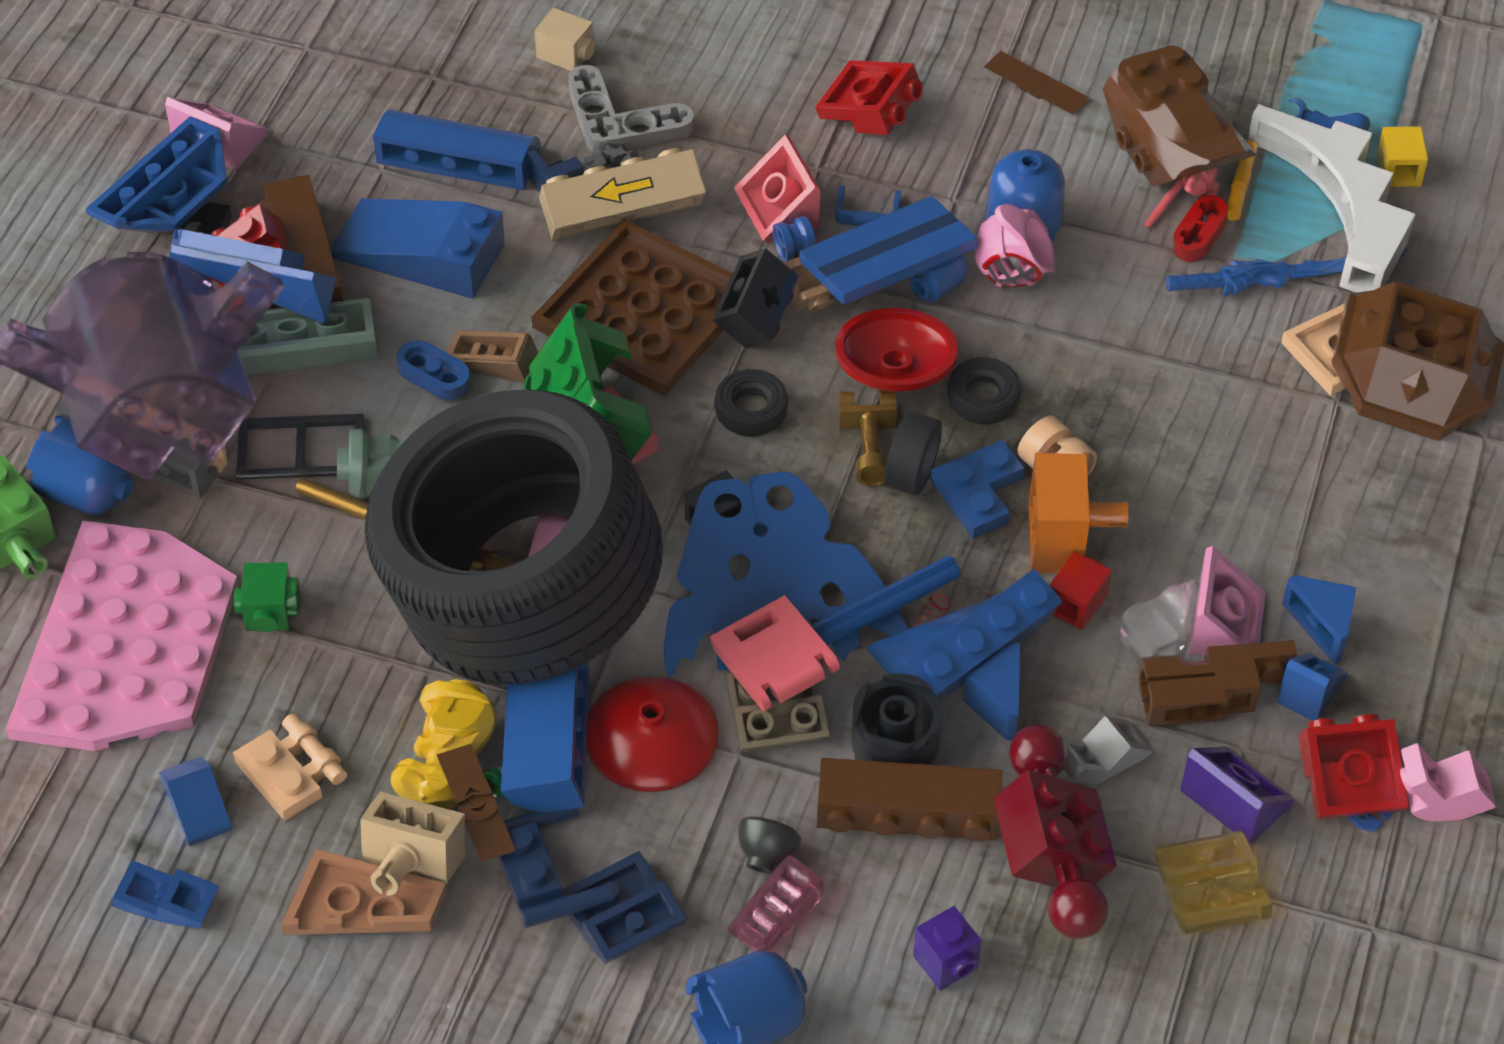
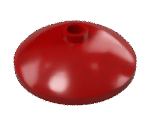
M882 308L859 314L846 322L837 334L835 355L840 367L859 383L880 391L903 393L927 388L944 379L956 364L958 343L950 328L929 314L906 308Z
M647 676L619 683L606 691L595 702L588 714L587 752L592 763L607 779L627 789L642 792H660L682 786L705 770L717 748L718 723L711 705L693 687L675 679ZM647 715H656L657 717H655V718H647V717H645V716H647Z

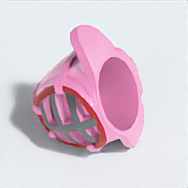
M1004 204L995 209V215L981 223L977 239V249H975V260L980 271L996 287L1033 286L1042 279L1043 274L1055 272L1053 242L1049 237L1046 225L1034 210H1022L1014 205Z

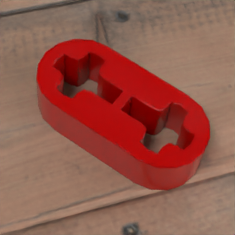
M1205 195L1198 198L1191 206L1173 235V250L1179 259L1186 262H1197L1203 259L1210 251L1227 224L1228 206L1222 198L1215 195ZM1211 211L1217 213V215H1210L1207 221L1203 222V214L1209 215ZM1198 235V243L1192 242L1190 246L1184 244V242H1191L1194 236Z

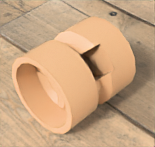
M1051 415L1037 421L1026 432L1018 446L1019 457L1032 469L1035 453L1086 454L1088 476L1093 471L1097 462L1096 452L1080 438L1073 437L1072 431L1057 417Z

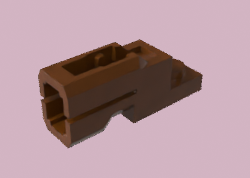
M1294 640L1210 646L1206 649L1204 661L1188 662L1179 655L1142 657L1138 681L1142 702H1144L1143 707L1147 724L1149 726L1218 721L1224 720L1228 714L1255 712L1261 689L1260 682L1272 684L1282 681L1289 660L1297 657Z

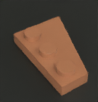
M315 849L282 922L283 935L431 931L447 894L446 883L408 873L400 884L399 890L394 895L388 896L387 889L392 882L388 884L383 894L376 891L371 885V875L378 869L379 865Z

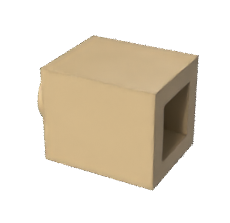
M553 7L535 29L536 58L570 71L582 65L585 60H589L592 57L596 47V41L593 39L592 22Z

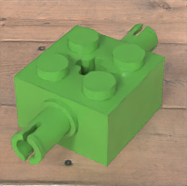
M2 455L0 456V570L14 562L25 578L33 579L36 578V575L30 568L31 565L37 570L39 575L48 566V560L37 549L56 539L47 506L8 459Z

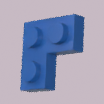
M1001 440L932 469L930 481L970 536L975 538L1009 523L1010 512L994 491L1023 479L1024 467L1006 443Z

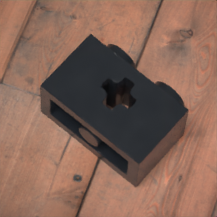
M766 248L740 256L712 321L745 348L771 341L779 331V321L785 308L793 299V289L799 276Z

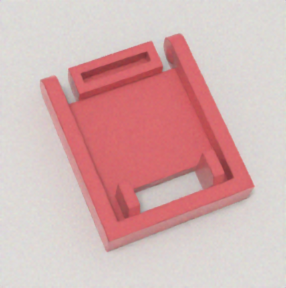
M785 595L710 636L715 653L763 712L772 708L771 701L764 691L769 687L772 695L781 704L824 680L825 673L818 660L832 674L840 670V664L835 654Z

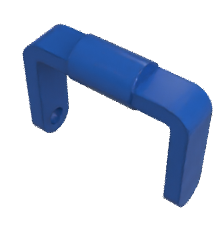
M839 185L835 217L838 223L860 226L887 215L879 212L843 210L845 186ZM895 190L892 212L899 210L901 191Z

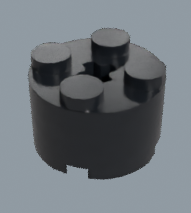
M891 673L883 675L882 680L870 685L869 681L860 688L855 696L852 712L851 745L855 754V760L930 765L934 761L940 747L943 706L940 699L938 701L932 693V688L924 680L909 674Z

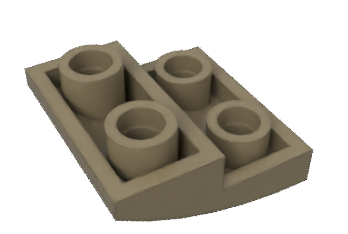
M731 672L726 673L727 692L741 752L829 739L830 735L822 695H819L817 683L781 704L772 695L769 687L764 691L771 701L772 708L763 712Z

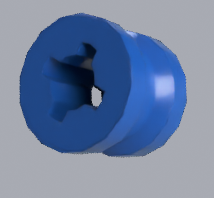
M806 216L797 217L790 224L780 222L773 225L772 233L775 247L784 262L794 259L796 254H800V250L816 244L812 225Z

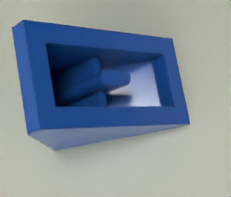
M1294 575L1288 578L1282 605L1335 665L1342 661L1348 639L1356 587Z
M1010 643L969 673L966 676L963 701L1004 739L1012 741L1017 733L1019 718L1020 643Z
M1311 653L1291 658L1285 669L1277 703L1312 721L1317 720L1344 683L1348 672Z
M202 756L159 772L160 779L189 846L232 830L211 766Z

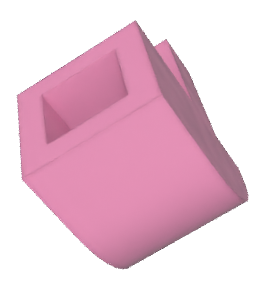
M1418 743L1401 749L1405 767L1400 769V775L1406 788L1411 813L1417 818L1431 822L1462 820L1496 808L1487 769L1470 750L1435 762Z

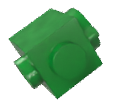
M287 562L244 563L242 588H235L234 608L236 614L243 615L246 631L271 632L274 630H289L290 615H299V578L290 577Z

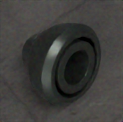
M749 816L740 820L738 828L741 849L748 858L746 867L751 870L772 874L774 866L787 861L799 847L801 842L799 833L786 824L755 816Z

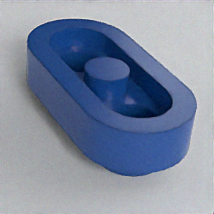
M420 340L408 342L398 350L396 356L398 371L404 379L444 400L458 399L468 392L471 384L469 368L461 360L428 342Z

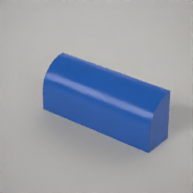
M392 109L385 111L373 135L376 163L523 191L529 179L527 153L535 150L539 154L541 149L540 139L537 136Z
M587 663L572 671L542 681L507 684L501 793L508 801L518 807L535 812H557L584 807L590 671Z

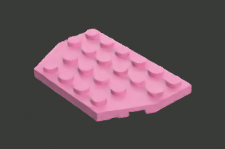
M82 520L6 727L9 740L98 751L110 748L109 742L137 735L139 740L154 737L163 731L174 732L194 727L234 603L235 588H239L237 576L165 531Z

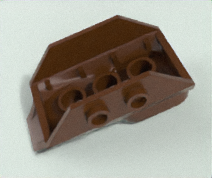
M1174 45L1165 46L1122 60L1103 87L1117 143L1121 150H1125L1134 161L1137 171L1143 173L1152 186L1257 155L1239 133L1236 124L1229 120L1218 102L1208 92L1209 80L1205 73L1185 50Z

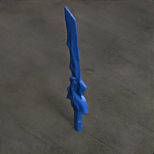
M1404 249L1399 260L1407 252V249ZM1346 257L1326 261L1304 260L1303 264L1289 265L1284 261L1273 263L1260 259L1255 261L1231 260L1230 266H1223L1219 272L1166 276V289L1169 292L1183 291L1184 289L1195 290L1220 287L1224 290L1223 297L1230 294L1236 295L1256 283L1265 287L1274 286L1276 289H1280L1289 279L1342 273Z

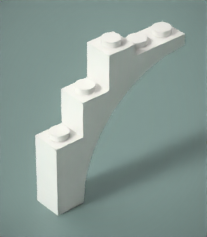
M1258 104L1253 112L1247 140L1254 141L1258 147L1272 152L1294 165L1315 182L1333 203L1344 225L1348 243V254L1339 287L1356 293L1375 290L1385 286L1408 243L1415 213L1386 204L1394 173L1365 163L1372 133L1339 121H1335L1332 128L1329 129Z

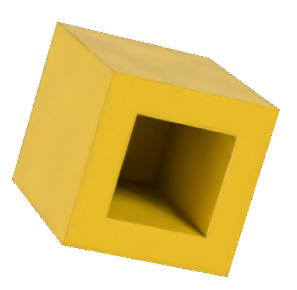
M1421 127L1382 128L1377 159L1379 168L1394 173L1390 187L1422 186L1428 157Z

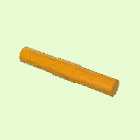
M1247 140L1246 142L1256 153L1257 144L1254 141ZM1255 156L1238 161L1227 204L1228 220L1237 221L1241 217Z

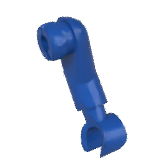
M1300 98L1288 100V102H1294L1299 105L1300 112L1294 117L1329 129L1332 128L1335 121L1368 131L1371 125L1370 119L1362 113L1328 117L1317 110L1313 112L1307 109L1306 103Z

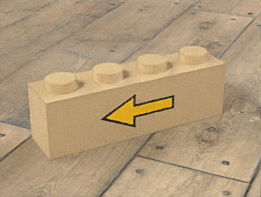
M672 148L661 152L657 158L644 160L643 157H634L622 162L621 166L606 169V166H596L586 170L583 173L584 175L569 178L568 175H558L546 181V184L542 185L539 199L551 240L553 241L619 225L623 219L631 222L701 205L706 191L693 149L681 152L680 148Z

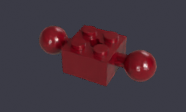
M1030 725L1020 730L1014 736L1009 749L1011 765L1020 776L993 798L1011 874L1013 877L1056 887L1048 902V915L1052 925L1059 933L1068 938H1089L1101 930L1108 916L1107 899L1103 891L1095 883L1117 867L1111 838L1101 807V800L1097 789L1057 778V775L1063 770L1067 761V746L1063 737L1055 729L1047 725Z

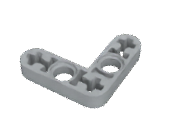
M580 65L572 69L568 75L569 94L586 146L590 151H593V148L605 150L607 144L612 148H618L624 144L627 150L681 141L690 137L694 131V113L685 104L671 103L615 114L599 69L590 65ZM583 83L591 86V91L585 92ZM589 106H600L603 108L598 113L585 111ZM635 125H645L650 129L637 133L630 128ZM603 126L605 137H601L600 133H597V128Z

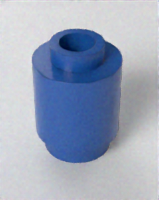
M963 255L911 276L910 285L914 294L927 302H936L963 283L969 271L965 257Z

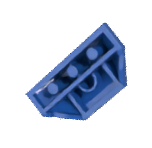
M192 116L188 117L86 208L87 214L116 229L159 233L174 231V229L180 228L228 184L220 129Z

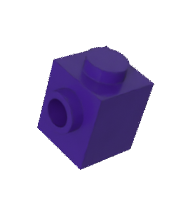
M954 905L916 927L913 957L936 987L942 990L978 969L982 940Z

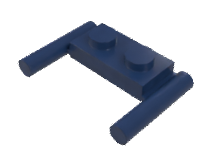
M577 808L557 812L532 811L503 820L516 851L498 856L525 928L615 901L610 883L566 897L563 895L562 885L539 828L579 817Z

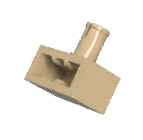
M379 792L360 819L362 861L379 865L378 869L371 875L370 881L373 888L381 894L384 893L388 884L392 882L387 889V895H394L399 890L400 884L408 873L447 884L465 857L464 813Z

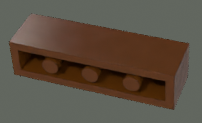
M304 175L264 183L265 200L258 201V203L281 218L289 251L305 255L302 270L335 277L331 302L343 301L341 286L310 176Z
M821 758L817 828L829 829L834 832H847L850 830L868 831L885 836L895 833L913 834L929 839L941 836L966 838L974 842L998 840L1000 824L993 798L1002 791L1003 770Z

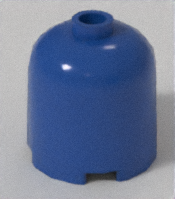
M1016 150L1004 156L995 165L992 173L985 221L995 215V209L998 206L1004 204H1011L1022 210H1034L1046 225L1049 237L1053 242L1055 234L1061 228L1063 222L1065 177L1061 166L1050 155L1038 150Z
M66 414L57 415L54 420L58 425H56L51 433L43 430L31 450L26 464V468L33 471L32 480L26 481L37 495L92 516L107 513L120 500L126 501L135 485V479L132 478V456L128 449L116 439Z
M760 950L688 978L686 994L692 995L695 993L698 1010L690 1013L703 1044H772L792 1034L802 1023L805 1015L807 984L798 968H792L784 958L774 952Z

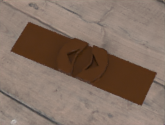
M1002 51L984 66L986 69L1015 83L1020 90L1024 92L1028 90L1029 94L1035 98H1043L1071 114H1074L1089 99L1084 94Z
M468 744L437 754L459 811L465 814V825L480 862L516 851L472 745Z

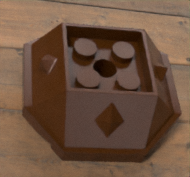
M1395 281L1375 290L1350 293L1344 306L1331 363L1341 382L1352 395L1351 401L1358 415L1438 441L1451 434L1454 429L1470 424L1489 413L1495 400L1504 354V343L1494 335L1482 309Z

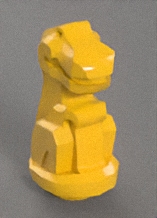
M454 679L449 682L435 681L426 685L423 689L419 701L427 716L424 722L423 734L417 737L414 751L418 758L426 759V762L423 764L414 759L407 758L400 761L394 767L390 781L393 790L398 796L452 810L457 805L437 754L471 744L477 757L490 740L497 723V709L494 703L482 693L477 685L461 679Z

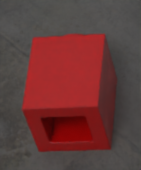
M1074 551L1049 584L1063 601L1053 616L1083 631L1108 596L1112 570L1103 566L1099 561L1087 558Z

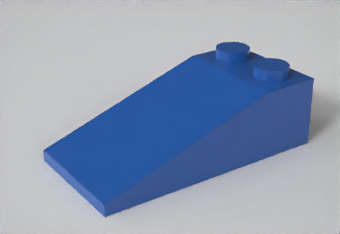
M361 198L331 246L330 251L333 259L474 299L505 245L503 216L501 211L462 201Z

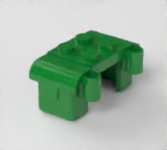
M575 303L529 366L530 373L524 382V390L556 392L570 396L592 407L617 431L632 461L652 434L647 409L643 405L602 391L604 387L601 375L616 355L632 359L627 336L622 331L585 318L584 316L588 312L587 305Z

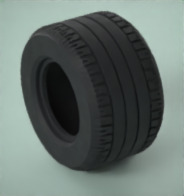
M531 389L500 391L468 399L440 412L415 430L400 445L380 472L381 474L378 476L371 491L365 515V539L369 558L376 574L424 651L445 668L468 679L471 678L475 681L479 680L480 682L491 684H524L553 678L588 663L609 649L637 621L636 619L640 617L641 612L646 608V604L649 603L659 579L663 557L662 533L659 519L621 437L613 426L596 410L564 394ZM539 515H559L570 518L562 531L548 545L527 559L500 569L470 571L472 562L482 546L493 535L508 525Z

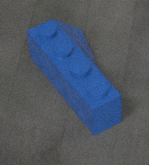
M1034 568L997 595L869 644L866 649L887 674L903 673L924 680L932 688V693L939 701L940 699L941 702L965 684L966 676L1010 643H1020L1046 624L1063 601Z

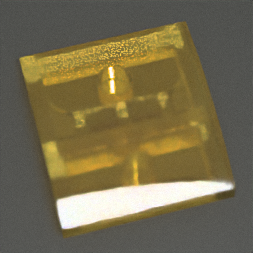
M1242 830L1154 847V855L1162 883L1183 935L1272 918V903L1257 876V859Z

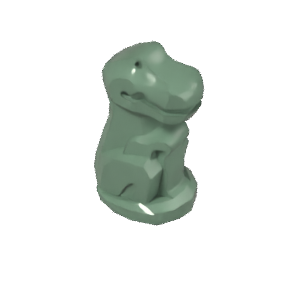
M351 428L349 430V447H337V480L348 481V495L357 499H369L373 486L381 474L380 472L408 437L399 441L397 437L390 433L368 436L363 429Z

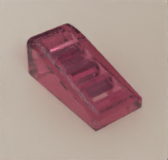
M788 855L728 926V932L754 952L760 950L771 951L823 898V879L796 858ZM780 893L792 904L788 906L776 896ZM767 907L780 917L779 920H774L762 910ZM754 920L769 932L764 936L750 926L749 923Z

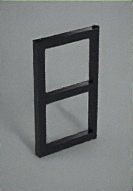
M363 413L239 418L235 479L337 476V466L305 467L306 427L355 425V429L364 430ZM297 428L295 467L246 469L248 430Z

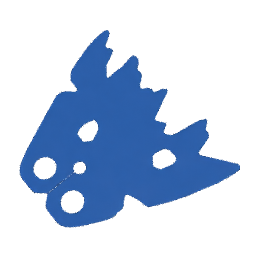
M789 472L763 474L756 479L751 487L739 479L720 480L708 484L702 491L695 508L677 574L681 585L691 591L693 595L677 599L670 607L664 641V665L668 676L674 675L681 658L694 659L700 640L710 629H713L715 634L784 595L810 624L812 619L822 620L885 588L874 569L853 544L834 543L824 540V536L831 526L828 511L805 483L794 474ZM775 486L787 487L793 494L792 505L784 510L772 508L767 502L768 491ZM730 493L740 499L741 511L739 514L732 518H725L716 512L714 503L716 498L722 494ZM755 524H765L768 528L767 534L762 537L755 535L753 532ZM743 554L751 562L749 571L745 578L735 581L729 570V559L732 556ZM828 582L837 584L845 596V603L841 606L832 607L826 605L820 594L821 588ZM899 609L868 624V626L891 636L908 630ZM860 629L832 643L841 660L845 661L849 652L859 647ZM717 655L718 670H727V666Z

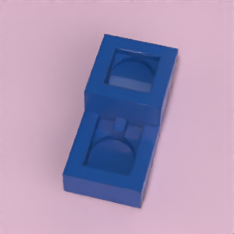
M131 860L113 896L112 906L164 923L201 928L219 890V885L177 868L172 876Z

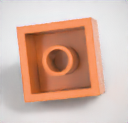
M1035 453L1028 504L1031 571L1035 568L1038 573H1058L1074 551L1085 556L1089 527L1127 529L1128 501H1090L1086 454Z

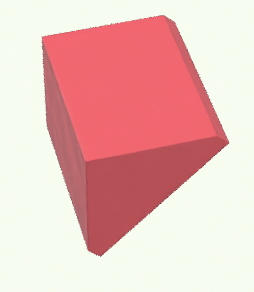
M784 135L734 187L762 240L767 243L774 241L772 231L773 225L776 223L784 222L790 224L794 222L795 218L806 216L813 230L819 228L820 188L791 138Z

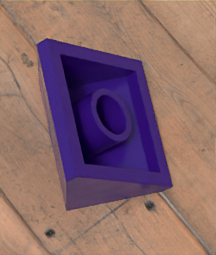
M1226 746L1193 748L1187 757L1180 791L1249 845L1283 815L1295 801L1293 797Z

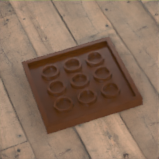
M623 219L531 317L532 328L550 337L573 304L581 303L587 305L588 312L585 314V318L622 331L627 336L632 359L616 355L608 367L665 396L723 331L712 319L733 273Z

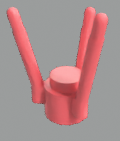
M1218 167L1177 179L1150 214L1144 224L1145 227L1150 228L1182 187L1185 188L1186 192L1195 196H1200L1204 193L1216 196L1220 187L1219 183L1215 181ZM1211 211L1209 215H1206V221L1209 218V216L1215 214V212Z

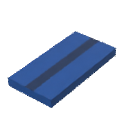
M930 196L800 250V262L843 305H846L977 249L978 238L938 200Z

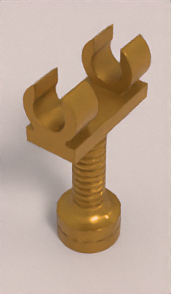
M879 390V405H855L854 391H838L839 429L861 428L863 455L857 459L855 464L857 480L864 486H880L885 483V469L888 458L879 453L877 428L896 427L895 392Z

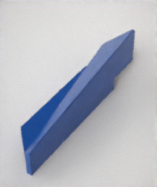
M174 229L169 253L172 262L320 323L327 321L336 278L302 270L305 255L229 238Z

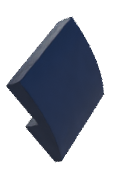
M640 851L563 889V895L566 897L610 883L615 897L614 902L569 915L581 935L605 964L687 921V917L664 880L658 882Z

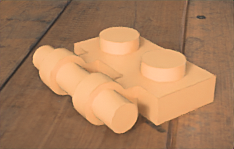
M295 713L288 715L282 722L283 727L289 732V736L280 741L270 729L233 752L235 763L284 821L322 798L321 788L317 784L319 781L327 777L333 785H338L347 777V772L340 765V757L332 748H325L317 739L318 732L309 722H303ZM302 751H305L312 759L304 767L294 757Z

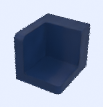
M535 150L527 153L529 179L539 193L542 185L546 184V181L552 177L568 175L569 178L584 175L583 165L577 157L566 161L559 160L546 165Z

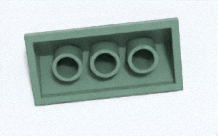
M370 298L331 302L328 319L325 323H320L286 308L208 318L209 357L215 379L378 359Z

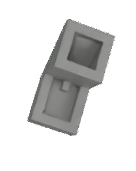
M1105 715L1083 740L1063 737L1067 746V761L1063 769L1072 781L1097 785L1148 758L1154 751L1127 719Z

